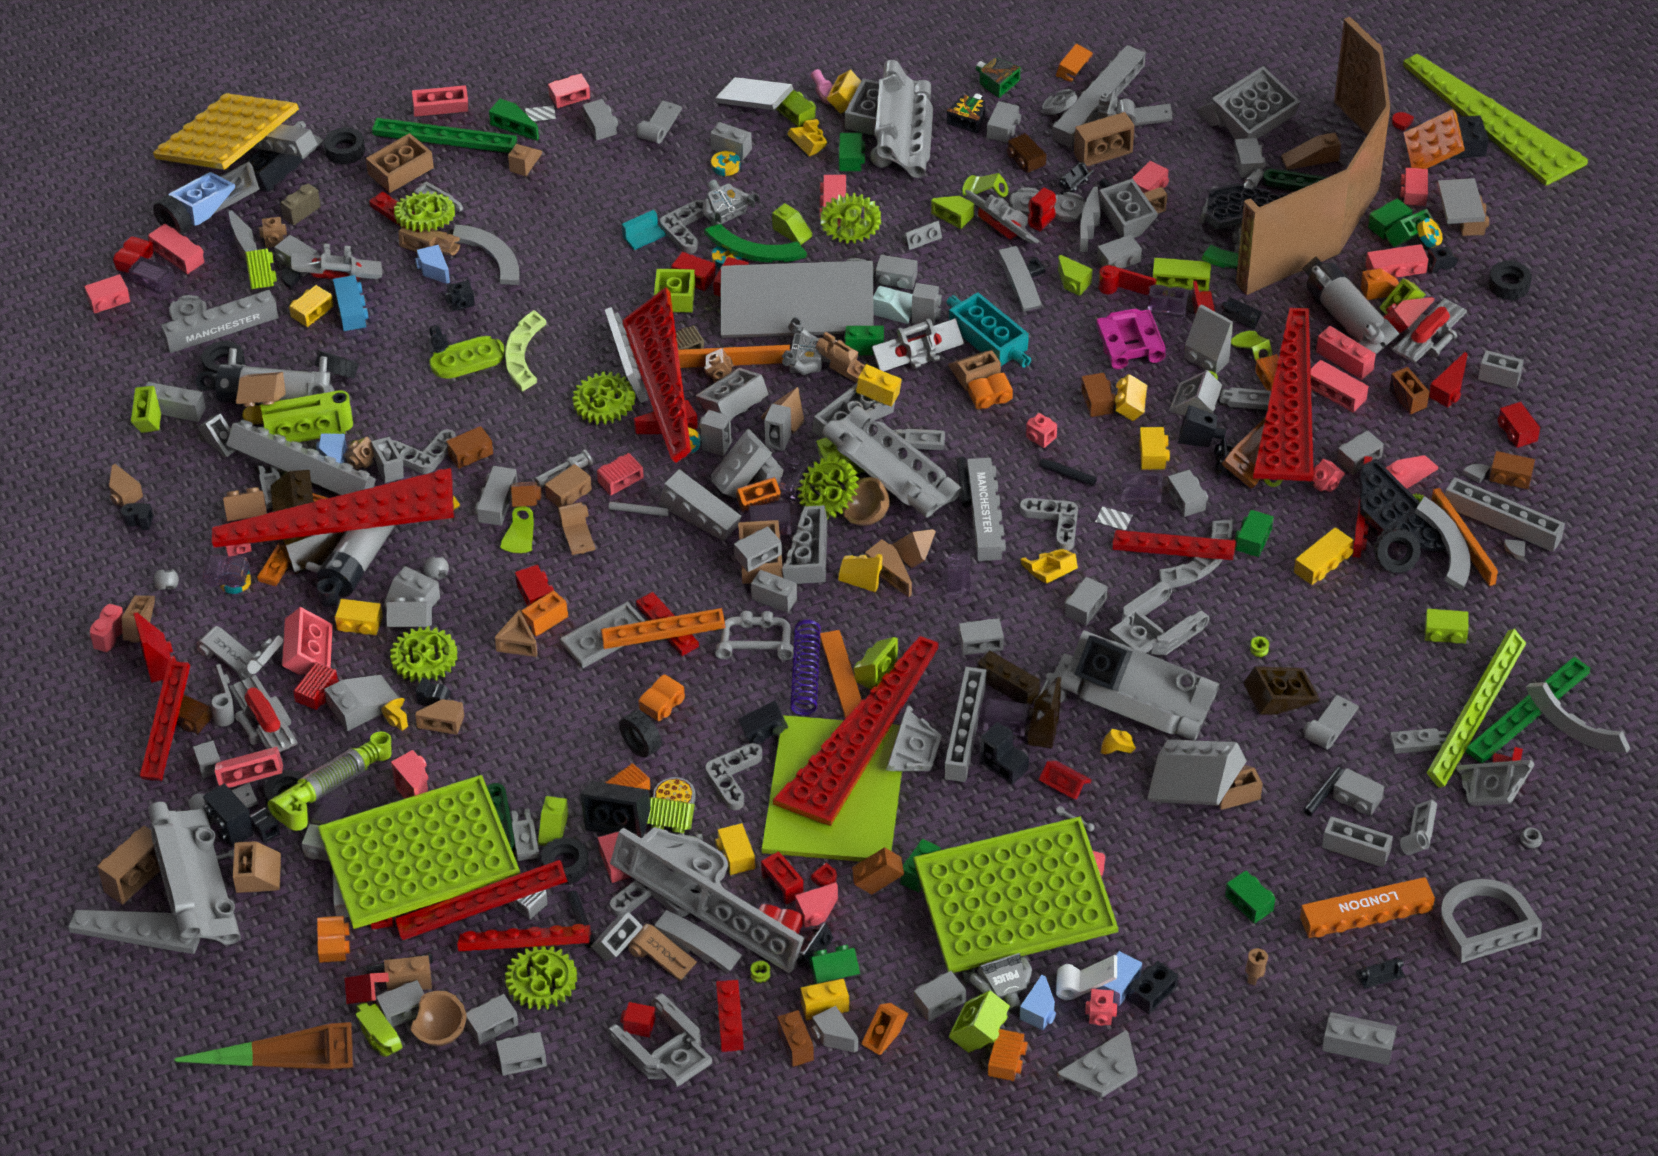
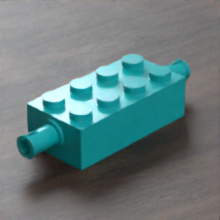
M977 292L962 302L955 295L947 299L946 304L951 307L949 309V320L956 318L961 336L980 352L992 350L1001 362V366L1012 359L1017 361L1023 368L1030 364L1031 357L1024 353L1028 350L1029 333L980 293Z

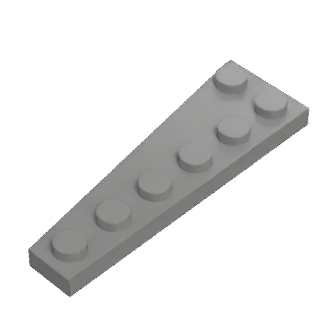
M610 307L605 312L626 376L640 403L648 400L645 394L647 390L644 382L640 380L641 375L637 369L638 366L633 357L632 349L629 346L630 342L626 336L627 333L622 324L623 321L620 314L615 313L613 308Z
M76 910L68 927L71 933L195 954L201 939L183 938L177 917H173L172 913Z

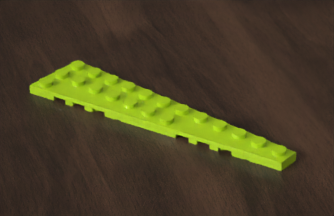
M1415 54L1403 61V66L1463 117L1480 115L1488 138L1545 186L1588 164V159L1582 156L1580 152L1574 151L1501 106L1494 99L1480 93L1421 55Z

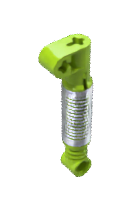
M375 732L371 735L370 741L359 748H351L318 769L313 770V772L303 776L297 781L296 785L268 801V808L271 814L291 830L304 829L308 825L306 803H313L324 795L329 794L344 783L367 770V766L372 763L389 759L392 755L391 736L386 732Z

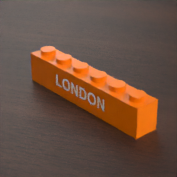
M1426 877L1304 904L1301 906L1300 919L1308 938L1323 937L1330 933H1340L1348 929L1363 928L1370 924L1384 923L1392 919L1427 913L1433 910L1435 897Z

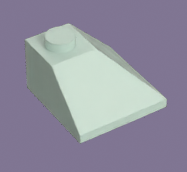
M879 286L873 296L874 315L908 324L912 317L913 294Z

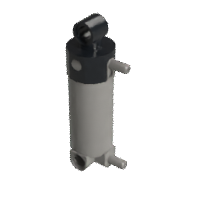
M1315 256L1301 268L1309 276L1306 285L1308 291L1314 295L1316 300L1329 311L1356 342L1377 354L1399 335L1398 331L1387 319L1383 318L1353 285L1347 275L1340 270L1337 264L1333 262L1323 264Z
M230 348L228 363L220 364L217 373L211 371L201 372L196 377L197 387L203 391L215 390L219 402L237 403L239 379L248 374L283 372L286 395L281 397L280 401L320 394V388L322 393L334 391L333 386L329 384L330 373L326 372L327 357L323 356L319 360V372H305L236 364L237 349ZM206 376H209L211 379L209 386H206L204 383Z
M395 525L346 531L322 566L311 562L306 564L307 570L317 573L319 581L317 591L321 605L332 607L339 602V596L347 597L353 593Z

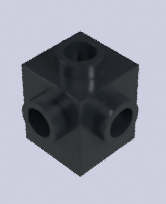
M469 280L447 285L445 299L447 305L450 304L453 311L475 306L474 293Z

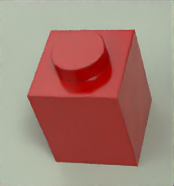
M629 1002L627 1009L622 1011L620 1019L624 1026V1032L627 1031L629 1034L650 1038L656 1021L655 1007Z

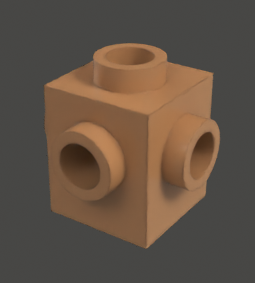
M281 217L262 219L263 227H259L260 237L264 238L266 248L275 247L284 240V235H287L286 225L281 223Z
M723 348L705 355L706 366H704V370L707 376H711L714 382L719 381L732 372V359L730 356H727Z
M368 437L351 442L347 446L348 450L343 454L348 464L352 465L355 470L361 467L365 469L373 463L374 453L371 440Z

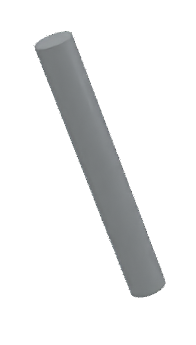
M618 502L609 503L610 510L668 516L669 514L668 508Z

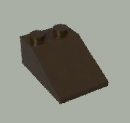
M1255 666L1243 682L1257 711L1261 715H1277L1320 701L1303 668Z
M1057 677L1035 700L1034 708L1029 709L1028 720H1031V722L1026 724L1025 736L1028 737V745L1053 749L1060 716L1062 677Z

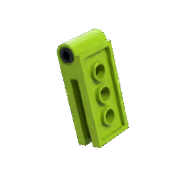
M343 390L276 401L270 405L260 404L264 428L268 429L270 434L286 437L285 440L289 442L320 439L321 434H346L345 431L353 426L349 394Z

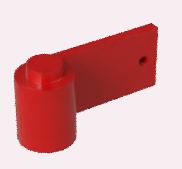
M1106 265L1099 271L1098 288L1101 293L1107 295L1115 293L1118 287L1155 297L1156 279Z

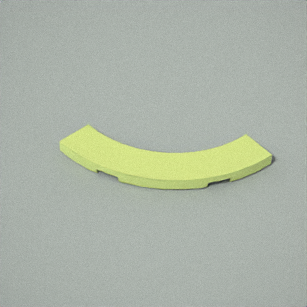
M535 310L526 315L518 323L515 330L511 332L505 349L508 374L521 392L537 383V378L531 373L525 363V351L529 341L537 331L546 325V320Z

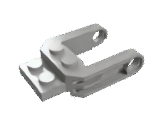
M1160 582L1124 606L1122 622L1109 630V636L1118 643L1125 644L1144 653L1167 655L1202 631L1209 622V616L1203 611H1199L1193 616H1188L1167 632H1164L1163 629L1145 616L1167 601L1172 593V588L1165 582Z
M661 993L651 1000L652 1007H655V1012L678 1034L676 1037L650 1055L627 1031L624 1032L616 1024L607 1029V1035L611 1042L648 1079L668 1078L678 1087L711 1065L712 1057L701 1048L700 1029Z

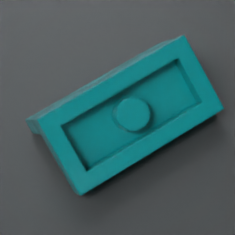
M654 210L622 224V236L633 250L666 236V233L658 225L657 213Z

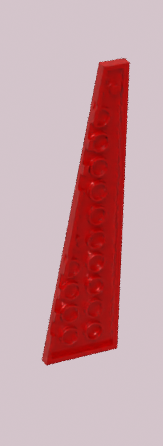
M665 287L624 318L622 324L626 330L627 338L671 459L677 463L691 452L671 293Z
M1289 308L1253 479L1313 481L1309 308Z
M451 468L440 469L436 472L328 499H319L316 502L212 527V545L215 548L454 518Z
M919 636L904 653L903 657L894 664V668L882 677L879 685L873 687L870 695L855 707L831 734L830 738L821 745V749L817 754L812 755L808 760V764L796 773V777L791 783L788 782L775 796L773 805L831 826L938 650L939 643Z

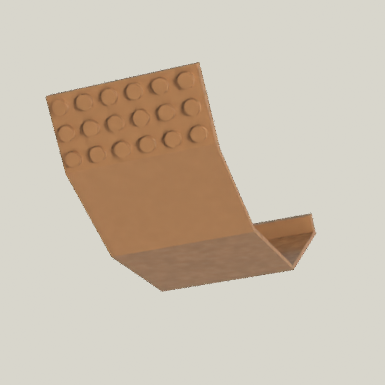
M1351 17L1345 18L1343 22L1334 103L1368 136L1346 170L1261 207H1258L1251 198L1244 201L1236 284L1246 295L1302 271L1301 268L1315 256L1322 262L1340 254L1379 190L1390 112L1383 48Z

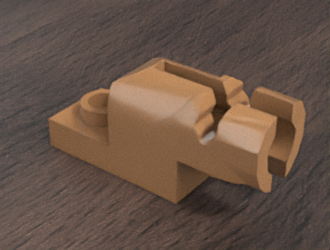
M403 227L398 231L399 246L417 252L419 249L439 245L442 254L455 255L460 249V245L455 243L460 240L459 237L451 234L447 235L446 232L430 229V232L426 229L422 232H415L409 229L406 230Z
M825 332L824 337L819 339L816 350L831 360L829 366L831 369L857 383L859 375L866 366L857 361L858 351L845 345L839 339L836 341L834 336Z

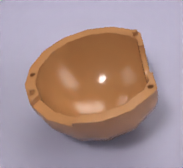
M873 477L863 478L856 482L859 488L854 489L857 495L851 497L854 503L848 502L849 509L842 508L844 517L850 523L868 526L877 523L884 517L889 508V496L885 486L879 479Z
M447 991L426 993L421 996L418 1015L415 1021L413 1020L411 1031L421 1042L429 1046H444L452 1043L462 1034L465 1027L467 1015L464 1005L458 1000L456 995Z

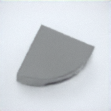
M1473 464L1463 470V475L1480 483L1490 472V466Z
M1505 539V550L1512 554L1515 559L1524 561L1525 541Z

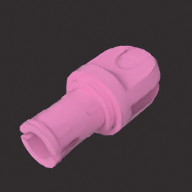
M814 70L810 77L816 84L815 91L823 103L831 104L826 98L833 85L830 81L825 80L820 70Z

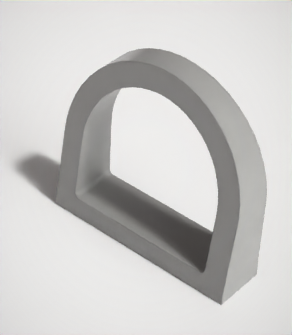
M1489 879L1470 880L1452 888L1443 899L1441 910L1442 928L1461 963L1541 939L1542 922L1524 896L1510 885ZM1490 896L1509 905L1516 913L1520 923L1466 938L1454 920L1452 913L1461 901L1469 897Z

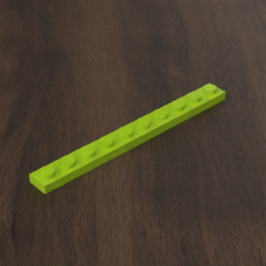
M1515 629L1508 630L1427 771L1428 776L1438 788L1446 786L1526 645V642Z

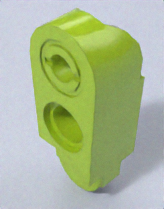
M363 1002L356 1006L357 1013L355 1015L360 1023L362 1034L374 1050L376 1049L381 1056L386 1057L402 1049V1044L396 1031L376 1004L368 1006L367 1003Z

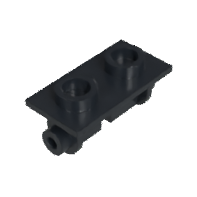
M1084 162L1077 163L1070 170L1071 173L1067 172L1059 179L1058 184L1064 189L1060 194L1076 191L1079 188L1078 185L1086 182L1094 170L1088 171Z
M1231 297L1221 305L1223 309L1222 315L1253 329L1256 328L1262 315V311Z
M431 326L429 328L431 338L428 339L430 353L445 351L449 347L447 334H442L439 326Z
M1225 437L1214 449L1217 479L1222 474L1227 475L1229 478L1234 477V474L1221 464L1234 448L1232 444H1226Z
M826 923L817 928L815 927L806 940L807 944H803L800 949L797 962L801 964L807 962L810 969L809 957L814 956L815 951L827 949L834 938Z
M1397 957L1380 964L1368 967L1363 966L1362 969L1355 971L1364 989L1405 977L1401 969L1404 966L1403 960Z

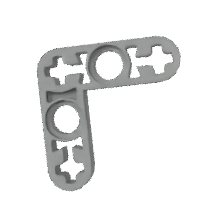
M695 200L664 215L660 219L661 229L683 252L688 254L697 251L698 243L697 238L685 226L704 217V200ZM684 214L688 215L686 218L679 217ZM678 232L683 233V235L676 236L674 234Z
M449 429L441 431L423 452L395 440H392L403 459V466L422 474H428L434 471L447 456L446 441L456 437V434ZM433 450H441L438 454L432 453ZM407 455L414 456L412 459H405L404 457Z
M1026 498L1021 501L1020 513L1026 518L1058 520L1056 538L1058 549L1069 551L1074 547L1078 506L1074 502ZM1050 507L1053 508L1054 511L1046 512L1044 509ZM1063 524H1070V525H1072V527L1069 528V529H1066V528H1063L1062 525H1063ZM1064 536H1068L1067 542H1063Z
M751 743L706 764L707 778L725 805L731 810H739L744 806V794L732 775L756 765L762 760V748L758 744ZM732 759L740 761L737 765L728 763ZM729 782L731 785L723 788L720 786V783ZM731 793H733V797L738 801L731 800Z
M635 880L623 889L610 902L611 913L615 917L626 912H632L651 896L669 911L680 917L690 914L687 910L678 907L677 904L638 880ZM633 891H640L642 893L639 897L630 895Z

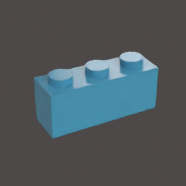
M356 275L333 279L343 330L365 328V319H369L367 308H363V306H366L364 295H360V293H363L361 282H357Z

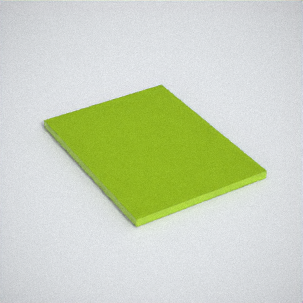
M783 715L788 729H784L779 737L762 853L774 854L779 851L782 855L861 862L884 847L892 851L902 771H888L886 768L900 725L892 724L833 824L828 826L773 805V799L788 782L791 783L796 777V773L808 764L811 756L817 754L821 749V745L830 738L831 734L844 720Z
M482 775L318 826L353 929L441 902L521 874Z
M1081 816L913 857L948 972L956 973L980 967L981 965L1020 953V956H1025L1117 933L1119 930Z

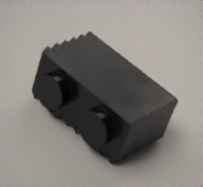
M775 700L738 718L750 744H760L766 738L778 735L784 729H788L787 722Z

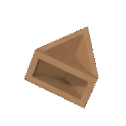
M798 387L773 403L791 408V433L793 434L804 423ZM770 407L762 414V420H765Z
M931 529L912 532L892 545L897 550L900 558L913 568L925 561L936 531Z
M518 610L496 635V651L537 657L536 640L522 613Z

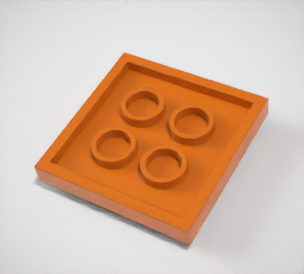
M1453 109L1404 132L1411 168L1427 169L1465 151L1457 115Z

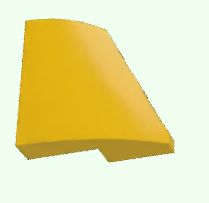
M817 119L807 120L804 122L803 127L790 128L787 133L808 156L820 152L827 144L822 129H818L819 121Z
M1065 549L1039 554V559L1032 561L1026 557L1020 559L1023 567L1034 577L1046 584L1078 568L1076 554Z
M876 554L873 558H867L866 555L857 557L853 555L844 556L838 580L876 592L879 587V572L882 569V555Z

